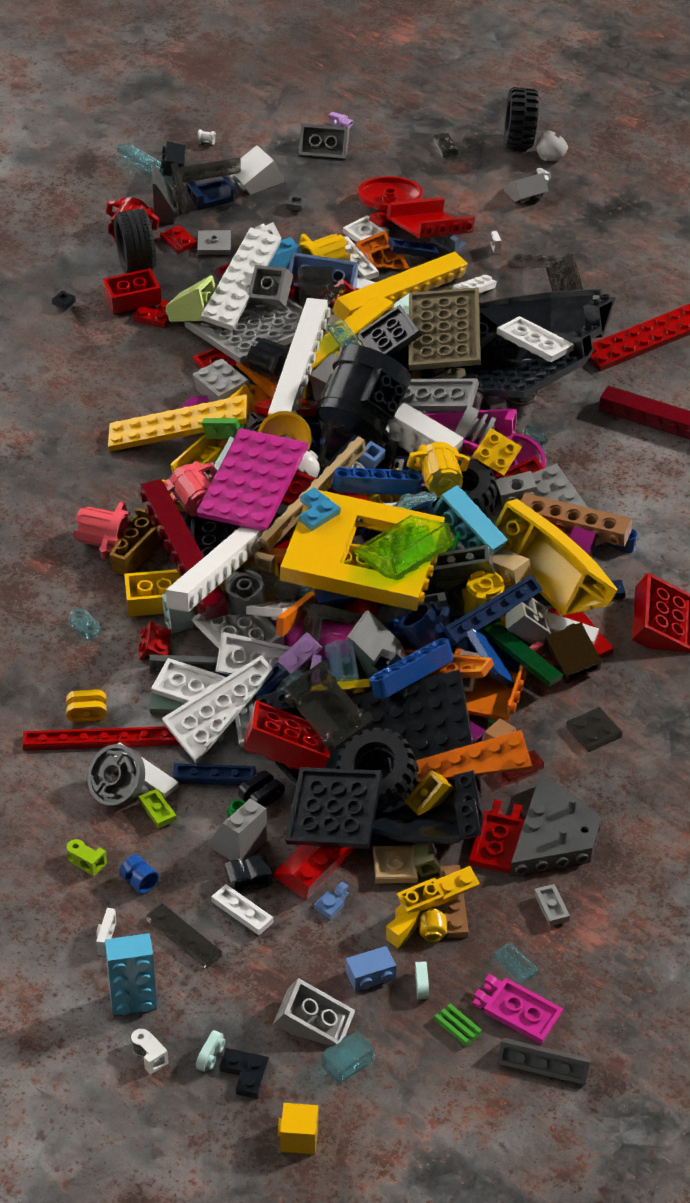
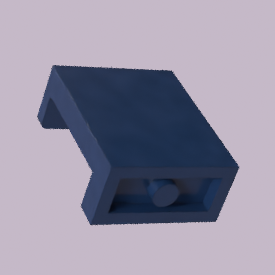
M219 172V180L196 185L192 178L186 179V192L197 210L234 202L235 187L230 184L229 178L223 172Z

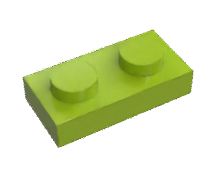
M157 788L138 796L139 803L158 829L177 821L176 814Z

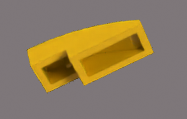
M402 905L395 909V919L386 925V940L399 949L414 934L419 926V917L426 910L406 913Z

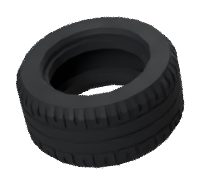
M141 208L118 212L114 217V231L123 271L131 273L150 268L153 270L156 266V250L147 212Z

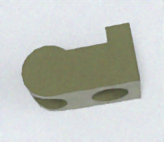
M414 843V866L421 877L441 872V865L435 856L437 849L434 843Z

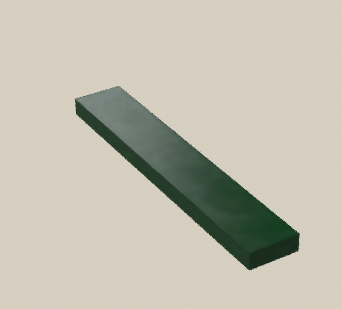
M496 620L479 630L548 687L562 680L563 674Z

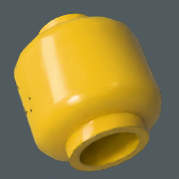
M430 908L423 912L419 917L420 936L428 942L440 941L447 933L446 915L435 908Z

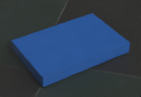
M473 628L470 629L467 635L479 656L492 658L494 665L489 670L491 677L508 688L514 687L515 681L492 641Z

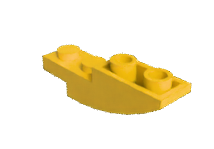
M468 866L439 879L432 878L398 892L396 895L405 912L413 913L458 899L461 894L478 888L480 883L471 866Z

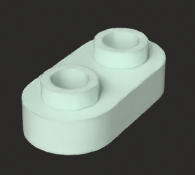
M215 1030L211 1032L196 1061L197 1070L207 1072L208 1069L213 1068L218 1051L221 1052L225 1046L226 1040L223 1039V1033Z

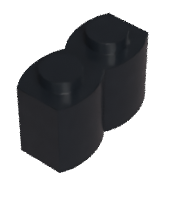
M255 855L246 860L234 859L225 863V876L228 885L238 893L250 889H262L272 885V872L264 855Z

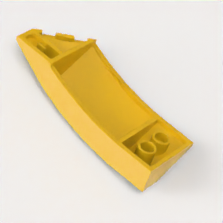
M518 499L505 503L495 523L498 530L508 539L502 549L530 559L533 576L543 589L540 594L561 614L560 616L610 605L618 589L600 566L580 546L547 519Z

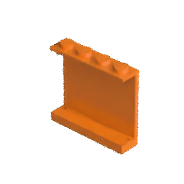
M456 648L454 654L460 655V650L464 649ZM520 664L519 673L509 671L515 681L512 688H508L492 678L489 672L485 677L477 678L473 692L465 691L468 713L493 719L500 718L509 722L511 714H515L520 693L523 691L524 681L527 679L528 670Z

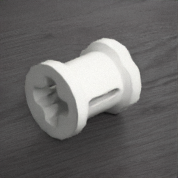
M199 129L197 143L201 144L203 142L214 145L215 131L204 132Z

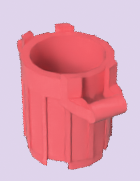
M197 461L193 462V464L179 467L173 472L170 479L165 481V486L169 494L172 495L174 503L179 502L190 516H197L196 511L211 484L210 481L214 479L217 469L213 462L201 465ZM209 470L210 474L207 475L205 471Z
M120 501L115 512L91 506L84 507V509L80 508L75 522H79L78 531L74 530L75 540H79L80 543L99 546L101 558L107 560L118 539L122 538L123 530L129 526L130 519H128V515H130V512L127 511L125 502Z

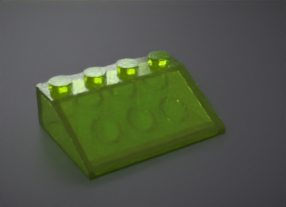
M410 515L354 549V552L384 577L400 580L407 573L417 570L423 563L433 560V557L446 552L449 547L454 545L448 523Z

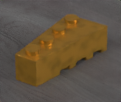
M136 508L135 516L129 520L128 528L123 530L122 538L118 539L110 552L112 571L125 576L124 574L133 573L164 542L163 539L159 538L157 527H153L151 516L147 515L145 509Z

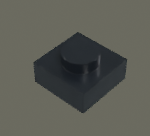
M61 291L52 299V305L67 310L76 302V296L65 291Z

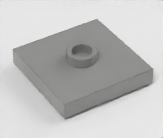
M231 230L198 231V255H231Z

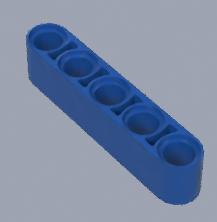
M339 467L334 471L331 488L341 493L418 495L423 475L413 470Z
M438 639L372 675L370 681L375 698L383 699L389 697L453 661L454 657L449 639Z

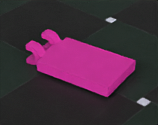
M488 974L484 981L486 984L483 990L492 993L491 996L478 989L474 994L475 999L472 1005L477 1008H484V1014L542 1045L561 1017L563 1008L506 977L501 982L493 975Z

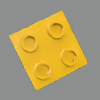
M490 428L472 457L504 476L522 447Z

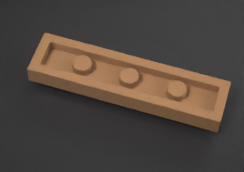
M460 865L441 866L439 878L461 870ZM463 893L458 899L443 904V911L447 918V938L468 937L469 931Z

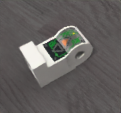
M137 1029L132 1033V1050L136 1055L143 1057L145 1070L150 1075L169 1063L167 1050L149 1031Z

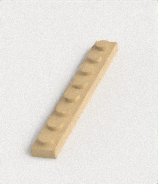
M358 436L354 441L350 442L347 449L342 454H339L330 466H327L319 478L315 479L306 491H303L300 496L314 487L317 490L327 492L331 488L335 469L339 467L350 468L366 451L364 439ZM300 496L293 504L288 506L286 512L281 517H278L269 529L263 532L261 536L262 546L267 551H270L298 522L299 515L304 507V504L300 502Z

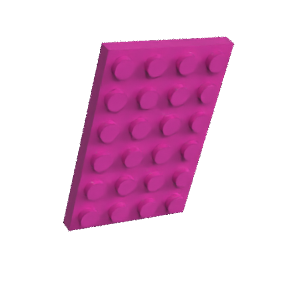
M239 428L196 511L197 516L259 531L267 530L308 449V443Z

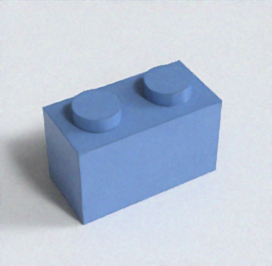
M387 946L346 958V974L356 992L396 979V963Z

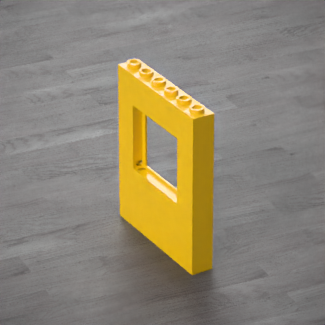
M319 490L341 508L340 514L313 531L298 520L280 566V581L417 611L419 604L424 602L425 592L423 591L428 589L430 581L428 576L432 577L434 565L432 564H436L438 558L437 550H441L443 539L441 537L446 535L445 517ZM304 505L301 514L309 508ZM358 526L409 537L396 575L344 564Z

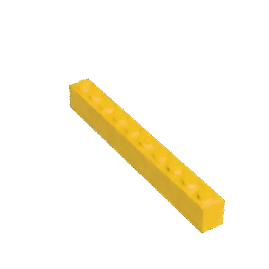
M454 251L340 296L336 299L332 311L344 321L377 294L393 301L395 304L409 293L427 292L432 288L463 277L468 263Z

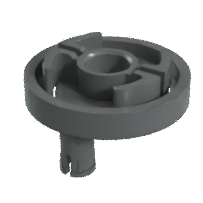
M121 744L109 745L100 750L91 761L87 782L92 796L98 802L111 807H121L132 802L137 796L149 792V788L143 785L145 781L143 759L134 749ZM112 774L118 775V778L114 782H112L111 780Z

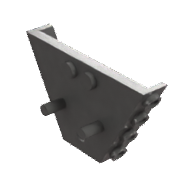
M540 772L511 862L510 876L591 862L600 833L602 817L596 811L587 807L581 800L571 795L565 788L556 784L550 777ZM586 829L588 832L583 833L581 830Z

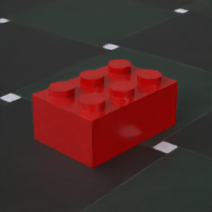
M151 268L102 279L103 295L113 314L138 310L140 306L159 305L162 301L161 287Z

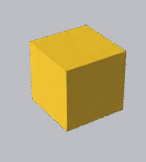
M284 1103L282 1118H279L278 1121L280 1152L315 1155L318 1133V1105Z

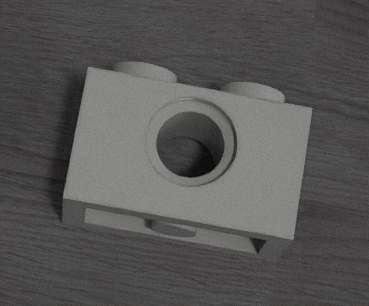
M531 471L496 479L498 498L502 508L508 501L515 499L521 501L524 493L538 496L537 485Z

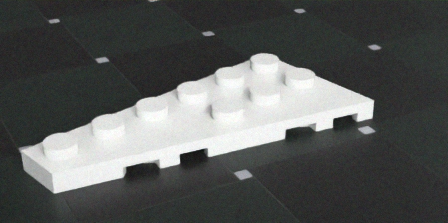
M261 655L162 718L165 726L196 764L273 674V668Z

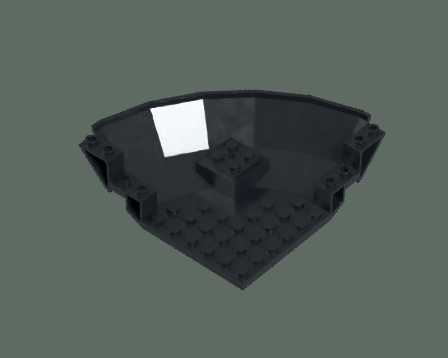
M602 289L553 291L480 302L479 308L501 325L520 316L573 343L574 348L573 351L550 362L499 336L480 351L481 365L461 367L465 369L466 375L460 379H478L477 392L483 394V396L526 398L586 364L593 353L592 339L602 338L605 334L616 297H610V294H602ZM409 344L391 356V358L402 364L409 373L419 371L421 379H432L452 368L409 370Z
M460 669L419 679L383 699L375 698L373 691L344 698L338 688L300 698L293 688L257 697L259 702L331 729L330 756L325 768L336 769V762L339 760L338 754L341 750L344 751L343 745L347 741L351 742L353 740L352 736L355 734L359 736L363 734L362 731L367 729L373 731V728H380L381 731L390 729L393 734L395 732L399 733L409 743L416 760L474 744ZM313 702L311 706H307V704ZM378 757L369 761L362 770L382 771V779H384L393 770L395 760L388 757ZM275 761L278 768L297 785L300 770L288 768L285 764ZM474 770L455 774L454 780L448 781L454 787V790L442 804L421 815H417L402 800L397 802L398 805L392 807V805L388 806L387 810L381 811L380 808H377L372 833L397 842L454 844L464 839L481 836L484 816L480 798H482L480 775H476Z

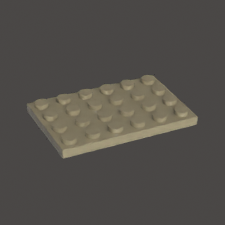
M479 287L409 293V318L422 334V336L409 344V370L481 365Z

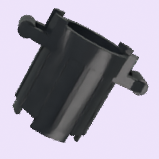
M256 338L255 340L258 343L255 346L251 345L246 360L250 362V366L247 365V367L256 373L279 381L290 348L266 338Z

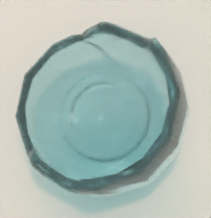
M528 425L521 433L534 439L542 448L548 441L545 434L536 427Z

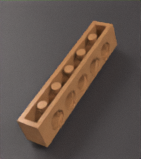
M524 493L521 499L522 503L565 533L571 534L573 528L577 527L596 532V541L625 547L632 531L631 518L528 493Z

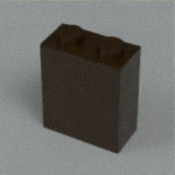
M582 622L570 624L565 629L553 631L546 636L545 646L558 671L563 674L562 679L565 684L601 669L602 660Z

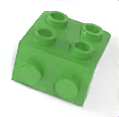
M203 418L202 421L207 439H229L230 436L235 438L239 428L245 429L246 424H239L238 418Z

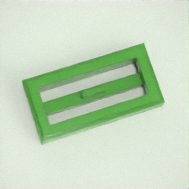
M451 1003L447 1005V1009H442L440 1014L437 1013L434 1016V1021L465 1047L482 1035V1030ZM446 1017L451 1023H453L454 1027L444 1018ZM459 1031H462L463 1033H465L469 1038H466V1037H465L461 1032H459Z

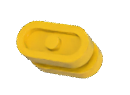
M98 689L68 693L66 696L67 718L73 722L102 720L107 714L105 705L106 694Z

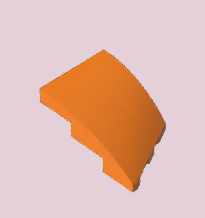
M386 231L365 238L355 244L376 268L409 269L403 254L400 255L391 251Z

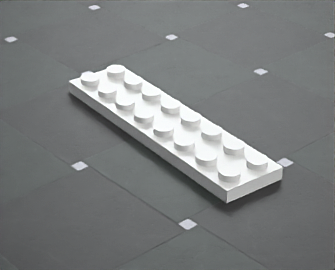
M250 227L202 312V321L233 331L250 300L248 293L255 265H269L281 243V237Z

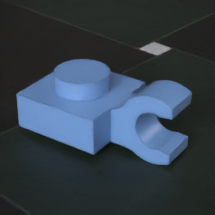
M343 882L339 883L333 894L327 891L314 904V909L331 920L344 908L343 900L349 895V892L346 891L349 886Z

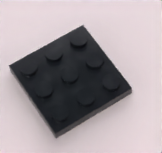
M398 305L356 334L365 347L375 349L390 357L422 336L401 305Z

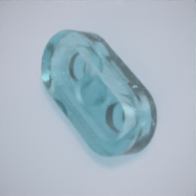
M75 609L70 613V624L83 637L92 639L100 634V624L86 610Z

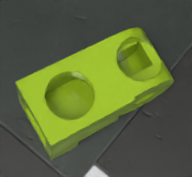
M74 839L67 843L66 849L69 862L90 875L95 876L107 864L106 851L99 847L95 851L85 846L84 842L79 839Z

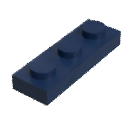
M389 238L388 241L391 251L396 254L417 255L427 259L437 258L439 255L435 244Z

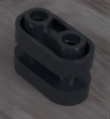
M265 770L257 773L247 782H243L238 788V797L245 802L251 798L266 808L283 795L285 785L277 779L274 780V776Z

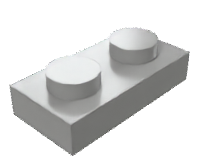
M555 884L534 890V895L549 926L570 921V915Z

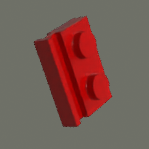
M181 225L170 228L165 233L160 232V238L176 254H179V251L184 252L197 247V241Z

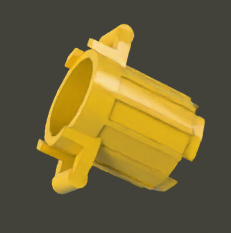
M301 234L298 245L299 247L301 246L300 251L302 254L350 261L351 254H347L345 248L348 243L341 234H331L315 241H311L306 234Z
M434 442L427 446L421 445L417 452H411L406 465L414 470L422 471L427 489L435 497L440 498L443 493L456 485L460 488L462 487L463 476L461 472L467 470L470 458L458 453L457 447H452L445 442Z
M479 570L470 575L466 588L461 590L465 602V615L505 591L503 579L497 572L491 574L485 572V570ZM503 615L496 621L506 628V620Z

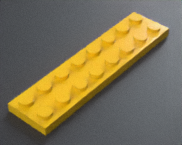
M247 395L235 396L233 398L220 399L214 402L201 403L190 407L110 423L109 451L112 452L203 433V418H238L240 425L247 424L249 399Z

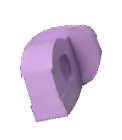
M335 112L329 114L332 126L350 128L353 125V120L348 119V116L344 114L341 115Z

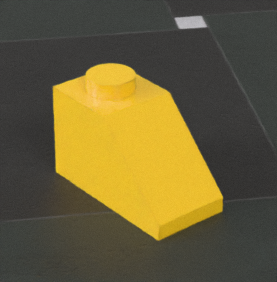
M430 770L404 802L417 815H421L442 804L454 790V787L442 775Z

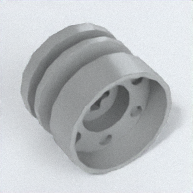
M468 405L455 433L463 437L464 440L469 438L470 442H477L480 445L489 429H494L496 418L492 417L487 424L485 420L488 414L485 413L481 420L477 419L479 410Z

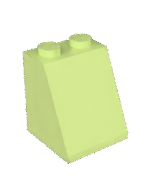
M209 276L180 292L166 305V314L168 315L169 322L202 321L201 314L216 289L213 276Z

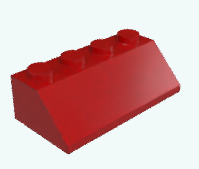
M301 845L272 876L306 901L357 848Z

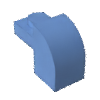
M370 441L365 446L366 451L357 459V462L361 463L364 468L375 469L384 460L386 450Z

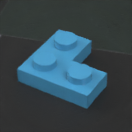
M315 487L300 496V502L309 509L299 515V521L311 531L340 514L341 508Z

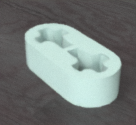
M415 962L417 1000L429 999L427 962Z

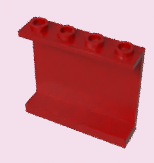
M442 197L388 203L386 219L419 239L473 233L475 217L453 218L444 213L445 199Z

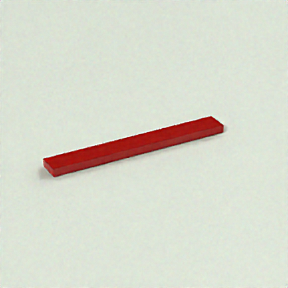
M166 726L23 731V751L105 748L119 742L127 747L181 745Z

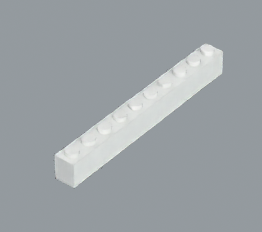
M306 299L268 411V416L278 411H290L297 414L296 410L300 409V398L304 397V386L308 384V375H311L312 363H315L316 359L315 352L319 351V340L323 339V329H326L327 318L330 317L331 309L328 307V300Z
M239 527L166 589L167 608L189 612L263 547L261 536L264 531Z

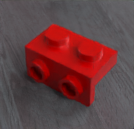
M150 621L146 627H142L139 633L141 641L137 648L139 651L138 659L143 660L147 654L168 655L171 629L153 621Z

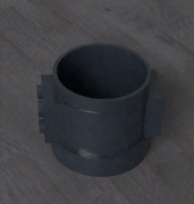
M344 345L340 348L333 363L334 372L330 374L316 404L318 406L316 414L327 426L347 437L352 438L354 435H357L364 439L365 442H378L382 439L383 432L386 430L390 419H394L411 382V375L402 364L382 352L361 345Z

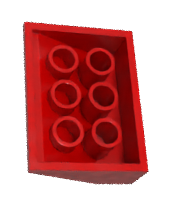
M647 573L635 586L632 640L647 648L690 653V594Z
M256 700L244 738L243 748L249 753L265 756L270 761L283 763L291 769L296 768L300 770V767L325 768L330 756L331 729Z

